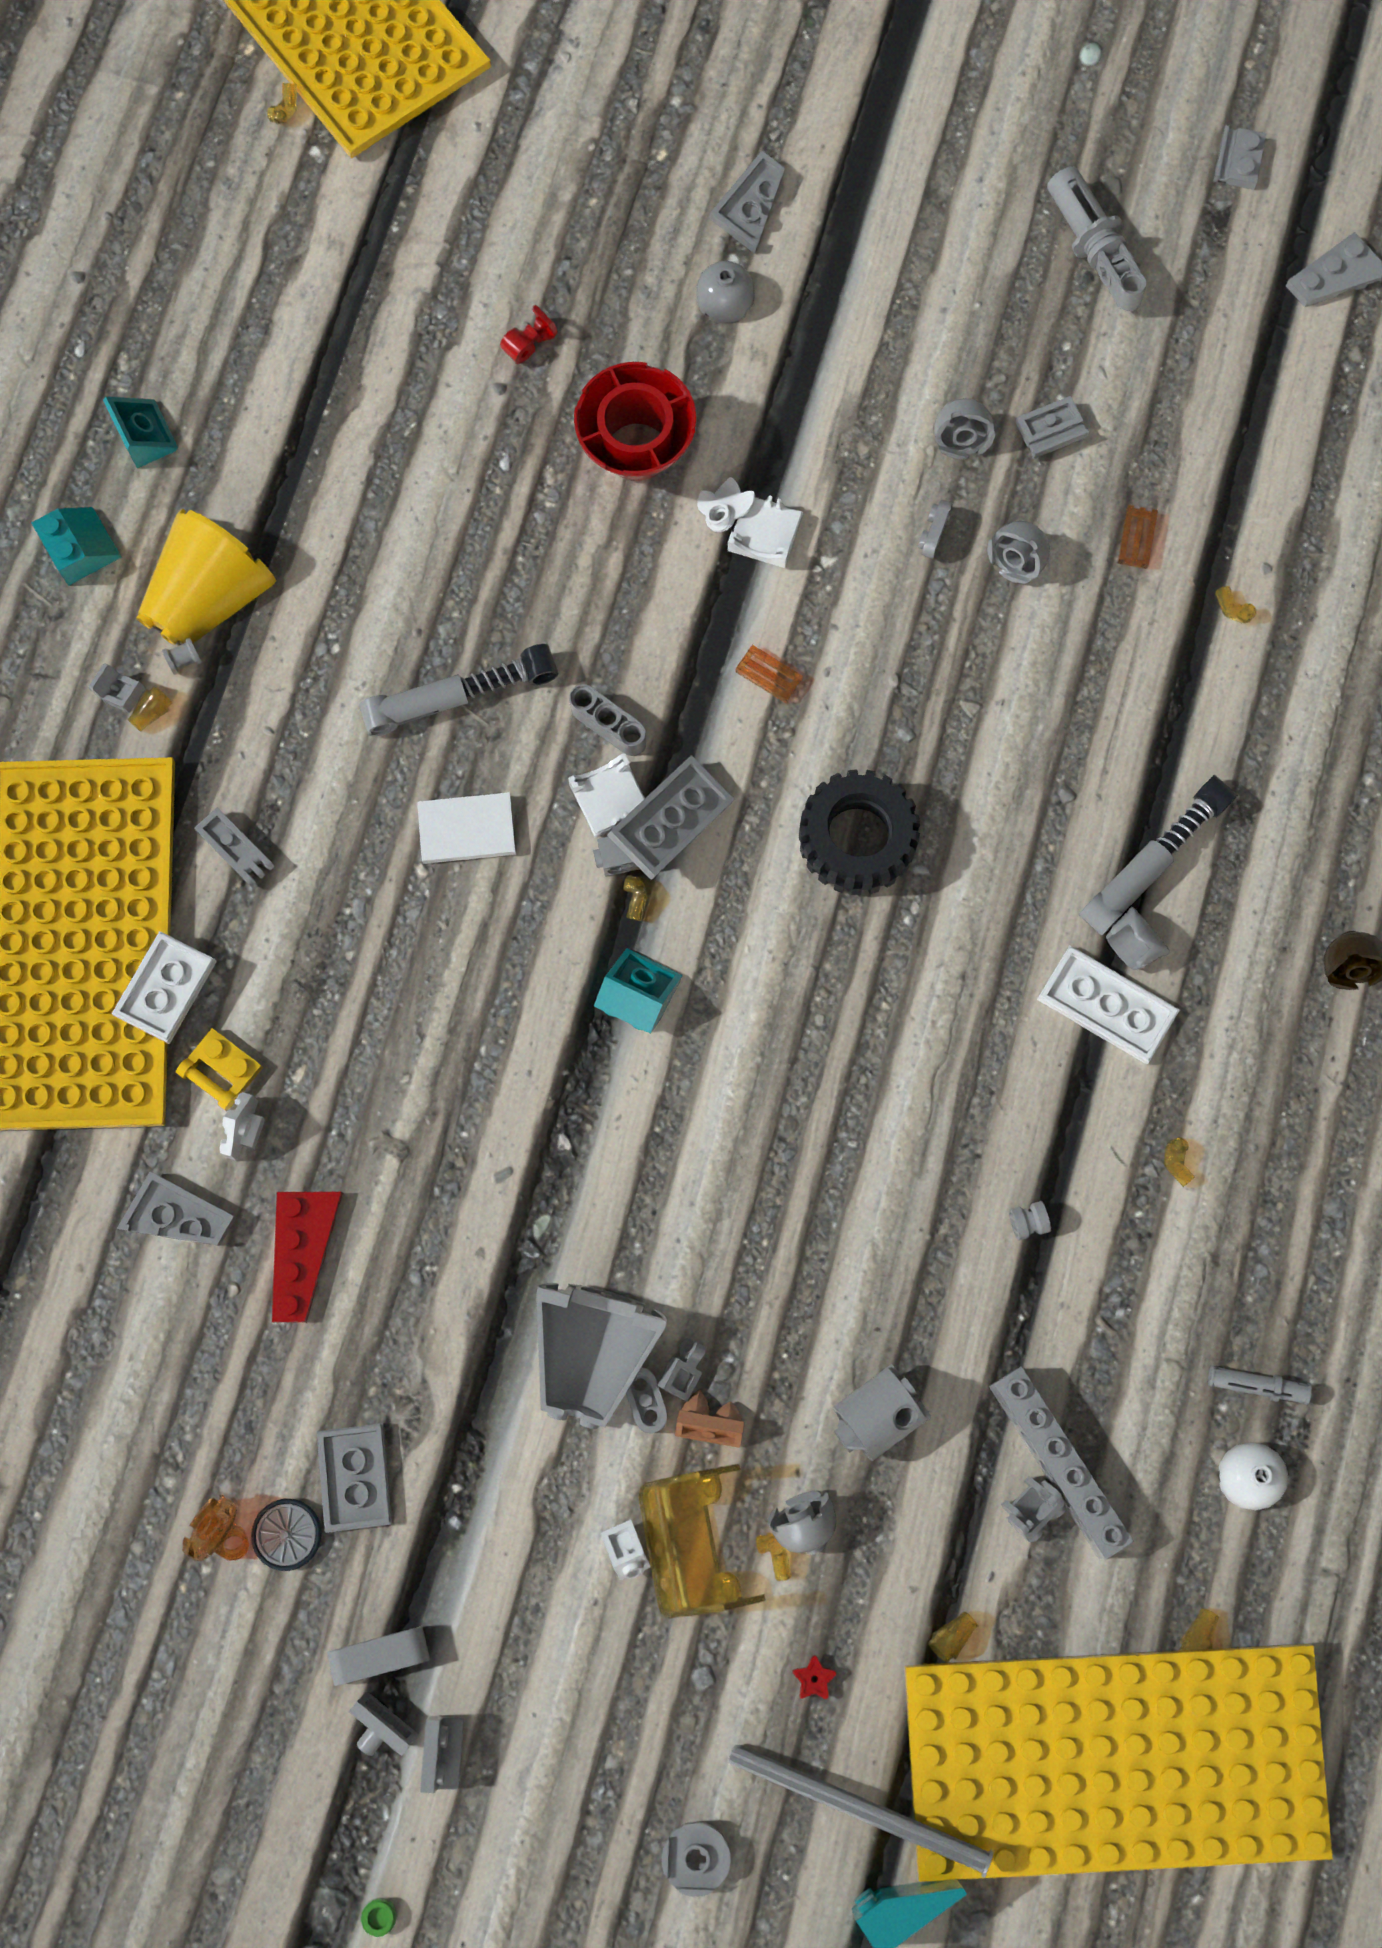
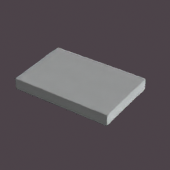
M384 1424L317 1431L325 1533L392 1525Z

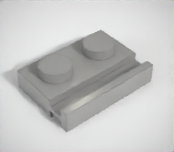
M1225 125L1213 182L1220 180L1225 181L1226 185L1254 190L1258 180L1267 133L1242 128L1233 130Z
M1071 396L1021 415L1015 421L1027 447L1032 452L1033 459L1085 439L1089 434Z

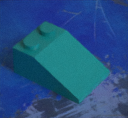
M957 1879L882 1887L874 1892L868 1889L854 1900L856 1906L851 1910L856 1922L873 1948H896L967 1895Z

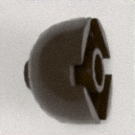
M1347 931L1333 940L1324 954V971L1329 984L1338 989L1356 990L1358 986L1355 983L1368 982L1370 987L1382 981V942L1374 935L1358 931Z

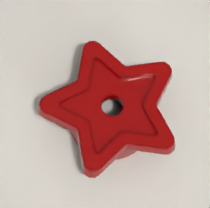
M816 1655L812 1656L807 1667L793 1669V1675L801 1682L799 1693L801 1699L812 1694H816L825 1700L829 1698L827 1684L836 1676L835 1670L823 1668ZM812 1676L818 1678L817 1682L811 1681Z

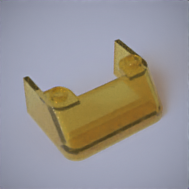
M740 1464L645 1482L640 1487L639 1504L659 1610L666 1618L726 1611L766 1601L764 1594L742 1597L741 1584L737 1577L731 1572L720 1573L707 1505L717 1503L721 1497L722 1484L719 1475L740 1471Z

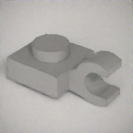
M686 1338L680 1347V1359L674 1356L671 1357L657 1386L688 1402L703 1373L696 1369V1367L703 1358L706 1347Z

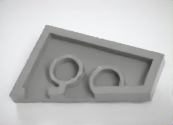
M762 150L710 212L709 219L755 254L785 168Z
M1354 232L1289 279L1286 287L1304 307L1335 298L1339 293L1352 289H1355V291L1366 288L1367 284L1377 281L1381 283L1382 261Z
M149 1172L117 1229L221 1246L236 1217L162 1177Z

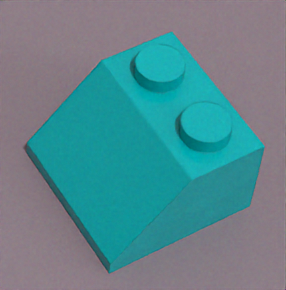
M93 507L58 508L31 522L68 586L122 558Z
M626 948L606 974L594 1007L604 1011L609 1016L617 1017L631 1024L638 1030L651 1034L661 1020L683 975Z

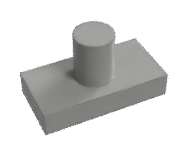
M368 1691L356 1701L349 1711L368 1727L357 1742L358 1748L366 1755L373 1756L384 1741L402 1756L419 1736L418 1733Z

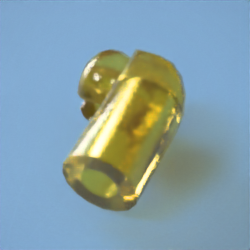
M282 83V101L276 106H270L267 110L268 119L277 124L285 123L297 110L295 83Z
M1224 586L1216 590L1215 593L1225 617L1244 624L1250 622L1256 616V608L1253 604L1245 603L1241 605L1235 602L1230 586Z
M629 875L626 877L623 888L625 891L632 892L633 894L626 917L641 921L647 902L645 881L640 876L636 878Z
M1177 1137L1170 1140L1166 1146L1164 1165L1181 1186L1184 1187L1195 1176L1184 1165L1186 1151L1189 1149L1188 1142L1182 1137Z
M766 1532V1535H758L755 1539L758 1553L765 1554L770 1552L775 1579L777 1581L790 1579L792 1574L787 1550L777 1542L772 1533Z

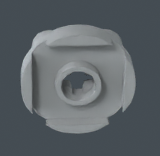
M695 1821L685 1823L671 1832L662 1850V1869L666 1878L680 1893L692 1897L708 1895L719 1887L728 1876L731 1864L730 1849L723 1834L718 1829H715L710 1824ZM693 1849H699L700 1854L706 1856V1862H701L698 1869L692 1868V1862L686 1861V1856L691 1855Z

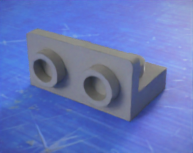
M430 1716L426 1719L420 1793H435L438 1789L457 1790L459 1788L464 1731L463 1718Z

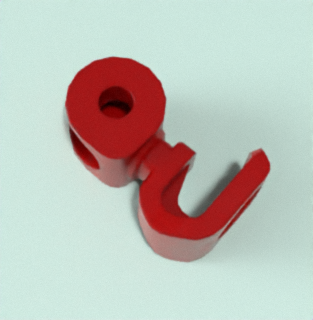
M537 305L532 307V311L536 315L534 327L532 328L528 324L523 331L513 328L504 335L500 342V348L516 364L525 362L533 355L536 350L535 341L540 343L545 340H551L557 335L558 329L555 323Z

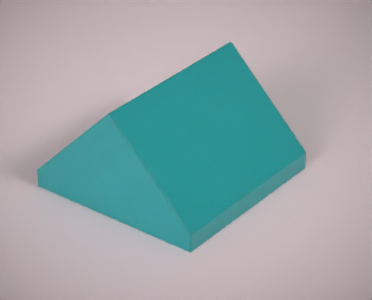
M108 396L103 399L137 469L178 449V445L155 399Z

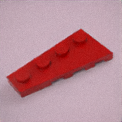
M277 1192L272 1302L273 1323H307L318 1284L317 1280L320 1269L324 1263L327 1253L326 1248L336 1221L335 1216L343 1196L342 1192Z

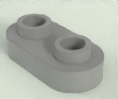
M941 500L939 505L933 503L927 520L932 522L930 530H923L918 544V548L923 549L921 555L931 559L934 558L953 503Z
M641 1368L627 1390L626 1395L638 1428L646 1433H656L665 1426L667 1411L654 1374L646 1368ZM644 1379L647 1382L646 1389L637 1391L634 1387L635 1381ZM649 1410L657 1413V1420L653 1423H648L645 1420V1413Z

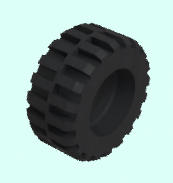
M855 769L848 770L846 777H842L840 773L830 776L828 784L821 782L816 787L815 794H810L805 803V809L802 811L799 827L802 858L807 859L806 866L811 873L817 872L819 874L818 880L821 883L827 885L830 882L834 884V890L841 893L846 888L852 890L851 895H861L862 890H868L872 894L879 892L880 887L883 885L886 888L890 887L895 883L898 876L902 877L907 871L919 842L920 818L919 815L915 814L916 805L913 799H906L907 791L901 785H898L896 788L892 786V778L886 775L882 779L875 777L876 771L866 770L865 775H858V770ZM851 809L869 811L878 816L888 830V841L881 851L870 856L847 854L840 850L830 837L829 830L833 818Z

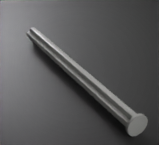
M739 1744L735 1745L731 1751L729 1763L982 1872L981 1877L985 1878L994 1853L992 1849L989 1852Z

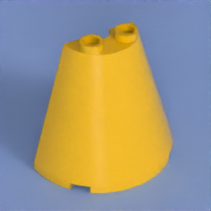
M180 509L175 516L136 619L148 629H151L153 626L162 630L160 635L172 645H176L177 642L182 645L186 643L187 638H191L194 644L272 587L276 579L260 559L254 562L251 553L247 551L248 548L228 531L195 511L189 509L186 513L184 509Z

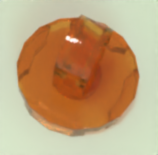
M220 1495L219 1501L212 1498L198 1511L190 1523V1526L194 1528L190 1539L187 1537L183 1539L182 1550L185 1555L195 1561H203L214 1552L229 1561L241 1559L246 1555L249 1550V1541L246 1531L234 1523L237 1505L224 1495ZM237 1536L242 1539L241 1545L236 1549L224 1547L225 1541L230 1537Z

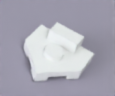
M244 1092L240 1093L235 1100V1104L238 1105L237 1108L227 1111L223 1117V1127L225 1128L227 1140H221L220 1153L226 1158L238 1161L243 1146L255 1150L265 1122L263 1117L254 1114L258 1100L253 1095Z

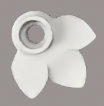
M730 477L720 486L715 494L702 490L699 494L697 505L699 511L706 516L708 527L714 532H724L733 525L735 519L745 516L750 511L755 501V493L753 491L741 493L734 478Z

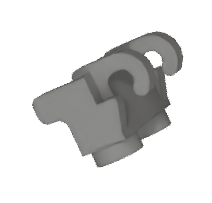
M1029 1476L1024 1481L1028 1488L1012 1504L1005 1500L1001 1506L1009 1514L1007 1517L1008 1522L1026 1541L1035 1542L1041 1537L1042 1528L1051 1518L1060 1517L1065 1512L1066 1502L1062 1499L1063 1496L1048 1482L1043 1480L1039 1484Z

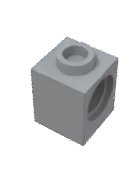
M609 837L597 839L599 849L593 850L597 868L603 867L605 877L640 869Z

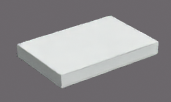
M510 792L417 802L423 864L516 855Z
M159 931L113 1010L112 1015L170 1044L217 961Z

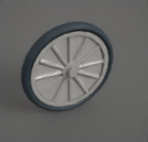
M280 1499L265 1506L254 1520L251 1530L252 1546L257 1557L266 1566L278 1571H292L306 1565L315 1556L320 1546L322 1529L316 1513L309 1505L296 1499Z

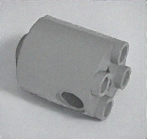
M891 1364L833 1407L839 1418L838 1428L834 1433L849 1453L859 1449L871 1461H874L929 1420L931 1415L920 1401H916L914 1395L917 1393L905 1377L902 1379L899 1372Z

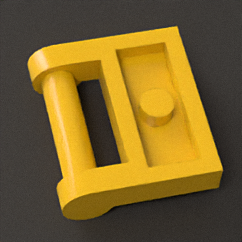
M211 1028L189 1057L180 1063L176 1074L183 1079H190L216 1099L218 1106L227 1111L234 1105L238 1095L247 1089L263 1069V1066ZM203 1061L232 1083L233 1086L228 1091H225L196 1067Z

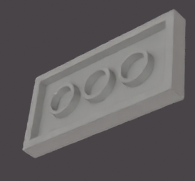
M691 755L622 819L607 836L652 880L735 799Z

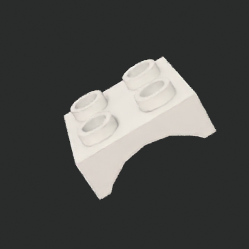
M769 496L767 500L755 497L750 511L745 516L737 519L734 531H731L728 540V551L785 568L803 517V512L785 507L779 498L777 503L772 502V496Z
M625 753L596 770L585 774L573 775L568 778L569 785L595 838L610 832L645 799Z

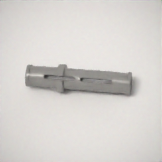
M1214 1365L1210 1366L1207 1384L1209 1387L1213 1386L1269 1397L1270 1401L1278 1402L1279 1399L1308 1405L1310 1402L1312 1387L1309 1383L1284 1380L1280 1375L1268 1377L1225 1369Z

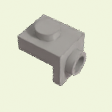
M106 663L102 665L89 685V689L106 704L128 713L132 711L146 689L139 681L119 674Z

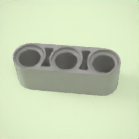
M577 685L571 690L569 694L572 715L628 756H636L644 751L646 747V731L638 720L589 685ZM586 698L591 703L586 707H580L576 704L577 701ZM605 716H612L616 719L610 725L600 722ZM628 734H637L640 737L634 743L627 742L624 738Z
M422 1626L327 1652L334 1686L430 1660Z

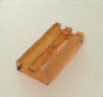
M1128 504L1117 564L1147 569L1158 510L1146 511L1145 507L1135 509L1134 505ZM1132 516L1138 517L1131 558H1126ZM1144 519H1149L1142 560H1137Z
M751 645L735 669L737 674L786 704L790 696L796 691L798 684L800 685L803 680V675L754 645ZM751 657H756L793 681L791 683L787 682L774 672L753 661ZM747 665L748 667H750L751 669L755 670V671L758 672L759 674L763 675L764 677L768 678V679L771 680L772 682H774V683H776L777 685L781 686V687L784 688L786 691H783V690L780 689L779 687L775 686L774 684L770 683V682L767 681L766 679H764V678H762L761 676L757 675L756 673H754L753 671L749 670V669L746 668L745 666Z

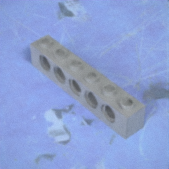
M1022 1366L991 1384L989 1388L1051 1485L1063 1496L1062 1499L1066 1502L1067 1510L1097 1557L1107 1560L1134 1542Z

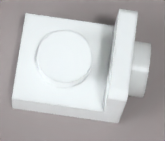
M632 1520L601 1532L612 1566L620 1580L636 1578L644 1570L651 1567Z

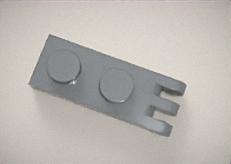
M218 807L194 828L250 887L256 884L255 880L248 875L252 871L260 879L265 876V873L258 867L259 864L263 863L270 871L275 867Z

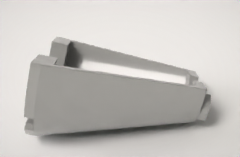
M557 1283L541 1284L538 1286L536 1293L541 1410L548 1412L547 1415L557 1420H566L568 1415L580 1418L579 1424L587 1428L598 1429L599 1426L606 1427L664 1331L667 1318L656 1309H652L651 1313L644 1311V1303L613 1292L575 1284H568L566 1290L558 1289L559 1284Z

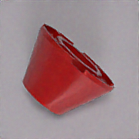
M625 362L602 370L585 385L577 406H575V432L583 451L597 465L621 478L631 481H643L656 476L673 465L687 451L695 434L696 408L688 388L672 372L667 369L663 371L648 366L646 362ZM630 424L648 425L660 433L654 440L643 445H627L613 437L616 431Z

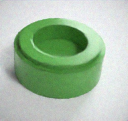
M385 1898L371 1900L364 1907L361 1914L363 1929L374 1937L388 1934L397 1920L395 1906Z

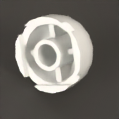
M1253 1442L1236 1445L1226 1452L1219 1464L1220 1488L1227 1499L1239 1508L1250 1510L1269 1508L1281 1499L1287 1489L1288 1473L1286 1465L1279 1454L1266 1445Z

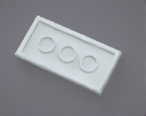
M1070 945L1037 998L1038 1001L1146 1065L1150 1062L1180 1011L1178 1008Z

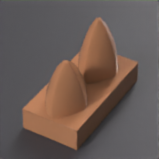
M697 1390L690 1396L688 1402H685L682 1410H679L675 1436L740 1448L744 1422L737 1407L731 1401L723 1405L716 1412L715 1416H710L708 1402L702 1391Z

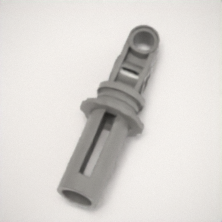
M1072 166L1060 170L1048 182L1047 190L1077 237L1072 244L1074 254L1078 258L1087 257L1089 265L1097 270L1102 283L1107 286L1119 308L1125 311L1136 310L1142 303L1147 282L1136 265L1132 254L1127 250V242L1123 236H1120L1124 228L1122 220L1116 215L1106 216L1076 167Z

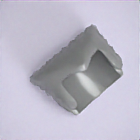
M1131 907L1112 926V929L1106 936L1116 954L1133 970L1140 969L1170 953V950L1134 907Z

